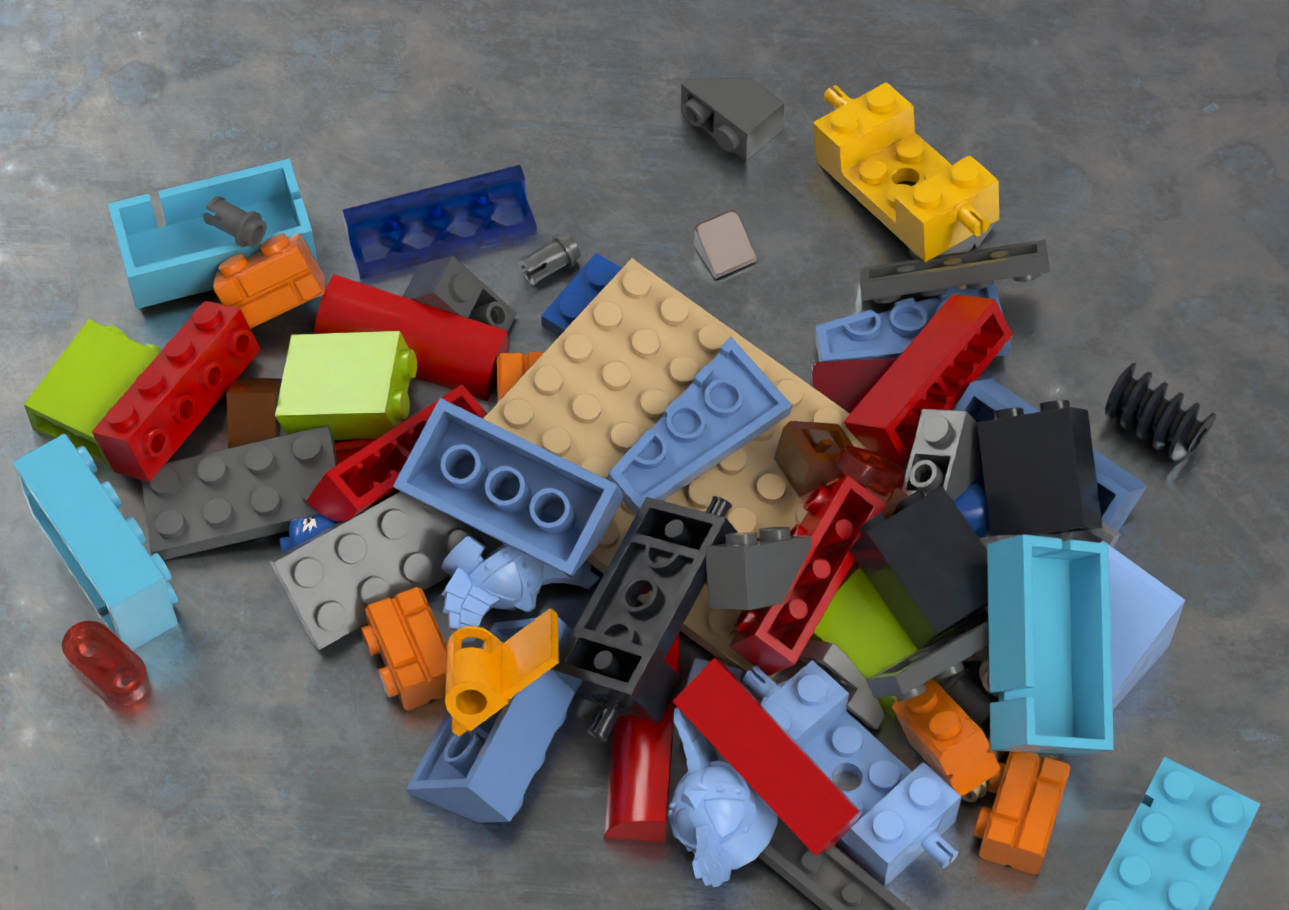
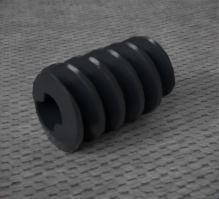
M1132 363L1115 382L1105 406V415L1109 419H1116L1121 416V425L1126 430H1130L1138 425V438L1147 440L1154 435L1153 447L1161 451L1170 446V459L1179 461L1186 455L1191 454L1204 440L1213 426L1216 414L1211 413L1204 420L1199 421L1197 419L1200 410L1199 403L1196 402L1187 410H1182L1181 406L1184 399L1182 392L1167 400L1165 395L1168 383L1164 381L1154 390L1150 389L1152 373L1148 371L1136 380L1133 378L1136 363Z

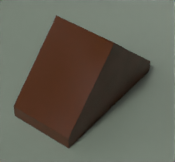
M237 378L227 391L228 449L280 437L281 425L275 417L282 378Z
M789 421L783 427L774 456L775 461L799 497L815 490L819 485H825L857 469L864 463L841 426L835 423Z

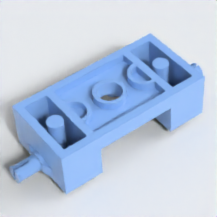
M811 660L791 679L778 685L758 665L752 667V672L749 670L742 680L743 683L747 684L763 699L761 705L831 780L837 773L845 771L851 772L859 778L861 785L857 789L841 791L862 813L856 823L837 844L870 876L886 887L924 850L943 869L949 866V862L952 863L959 852L947 843L941 835L956 822L961 796L926 763L922 762L914 771H911L846 711L849 693L819 665Z

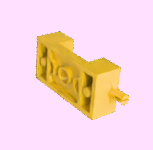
M887 82L855 99L848 97L837 85L832 86V89L828 88L826 90L824 100L836 110L813 122L816 162L924 262L931 260L972 235L976 237L981 236V232L984 234L991 224L1000 220L999 180L970 155L951 165L915 133L914 106ZM902 181H912L916 184L913 186H909L906 184L898 183Z

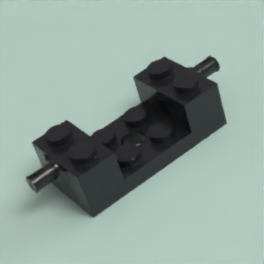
M713 496L706 512L646 497L559 656V663L552 670L580 698L601 705L590 728L587 730L596 739L606 742L618 717L622 715H635L660 723L682 681L678 673L664 659L704 584L707 585L705 547L726 543V534L738 533L726 518L729 510L732 508V504L726 499ZM653 590L650 599L644 605L634 607L637 598L641 594H646Z

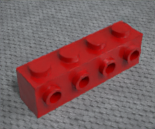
M204 301L92 430L94 438L115 473L150 482L260 352L261 349L240 308Z
M848 475L826 487L819 485L809 495L803 506V509L807 511L801 524H796L790 530V536H811L812 547L783 603L757 609L742 610L734 623V628L738 631L729 647L752 665H758L767 676L795 665L855 561L849 549L862 537L858 529L868 520L882 513L886 504Z

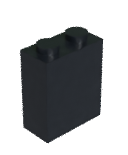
M1055 400L1040 403V412L1024 414L1023 408H1007L994 411L993 420L977 422L991 540L1000 541L1019 535L1043 537L1103 528L1088 410L1070 407L1069 400Z
M943 486L926 496L921 489L912 493L896 505L899 512L890 518H887L882 512L868 520L858 529L862 537L849 549L917 650L988 606L987 549Z

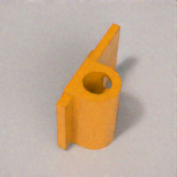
M552 608L548 609L504 643L488 630L477 626L462 627L449 637L446 655L445 705L447 711L452 716V732L459 737L467 730L472 731L507 705L509 699L559 663L558 614ZM470 637L479 638L484 641L483 649L475 647L462 648V640Z

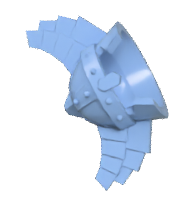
M467 536L452 549L444 559L441 567L446 574L452 577L441 594L445 596L443 613L448 614L450 630L457 631L462 627L468 626L479 627L482 617L491 608L511 611L519 608L526 612H531L535 609L536 596L542 585L568 583L589 589L600 577L590 571L592 565L586 560L571 577L505 543L482 558L481 554L485 546L473 537ZM466 638L462 640V643L475 641L476 638Z
M675 708L674 723L683 743L688 772L676 784L669 801V811L666 815L669 816L668 819L674 837L678 838L686 846L687 851H692L695 855V859L692 861L695 878L702 877L705 886L712 884L714 888L730 879L731 870L738 869L755 860L766 848L776 828L778 815L731 764L718 760L714 746L679 708Z

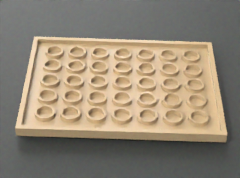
M633 258L627 262L483 418L608 480V474L648 429L651 430L664 415L665 409L675 398H679L687 390L699 371L706 364L709 365L720 353V348L732 337L793 405L791 413L779 423L664 500L665 502L706 512L713 496L722 497L732 504V508L729 510L726 518L738 533L756 532L757 538H760L759 529L790 527L791 530L796 524H801L807 514L803 506L813 491L799 497L774 459L783 427L789 421L839 424L863 459L864 463L860 467L823 485L824 487L848 475L882 502L886 503L893 489L899 488L902 490L909 461L905 465L894 463L871 452L850 433L843 423L849 416L847 411ZM623 500L601 542L586 559L587 562L603 574L606 572L636 517ZM856 560L853 562L840 587L860 567ZM704 584L680 631L727 666L744 669V677L749 670L752 672L754 665L729 647L738 631L734 628V623L742 610L709 609L708 585ZM653 590L646 594H641L637 599L645 604L650 599ZM783 670L768 677L775 681Z

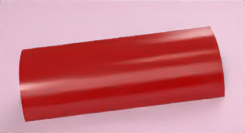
M335 274L332 275L325 289L315 321L314 334L400 331L409 349L414 350L416 354V378L452 390L462 384L473 397L488 401L497 383V356L500 353H509L506 330Z
M954 294L950 296L843 421L850 433L863 446L881 458L894 463L905 465L909 461L922 409L951 410L963 396L970 382H974L1013 336L995 299Z
M462 384L441 397V399L482 419L487 415V412ZM439 399L327 471L306 500L309 505L324 517L333 521L343 522L350 520L395 490L393 485Z
M677 635L664 659L677 673L679 667L680 635ZM677 691L660 723L635 715H622L618 717L613 727L604 838L650 842L666 841V813L668 812L674 709L676 707L672 701L676 698Z
M713 658L672 701L815 856L830 850L861 816L862 812L718 658Z

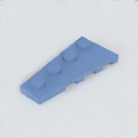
M995 282L991 286L981 289L964 288L959 290L957 286L950 287L946 292L939 294L937 297L920 302H915L913 297L895 302V307L886 312L877 314L873 310H868L815 326V342L819 362L898 358L952 294L995 299L1002 312ZM1010 340L996 356L1009 355Z
M730 337L720 348V353L709 365L706 364L694 377L693 383L679 398H675L665 409L662 418L651 430L648 429L608 474V480L619 486L624 496L623 501L637 515L646 497L664 501L789 416L793 405L736 341Z

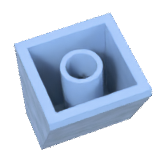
M1109 545L1112 705L1114 710L1170 646L1185 599Z

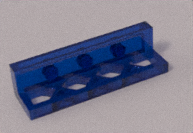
M521 165L342 210L346 238L360 280L537 234V225L527 200L526 179ZM519 208L523 222L509 226L495 221L500 212ZM468 221L479 226L474 235L460 237L451 233L454 226L461 222ZM422 232L435 237L430 246L420 249L406 244L412 235ZM376 244L390 249L385 258L365 262L361 248Z

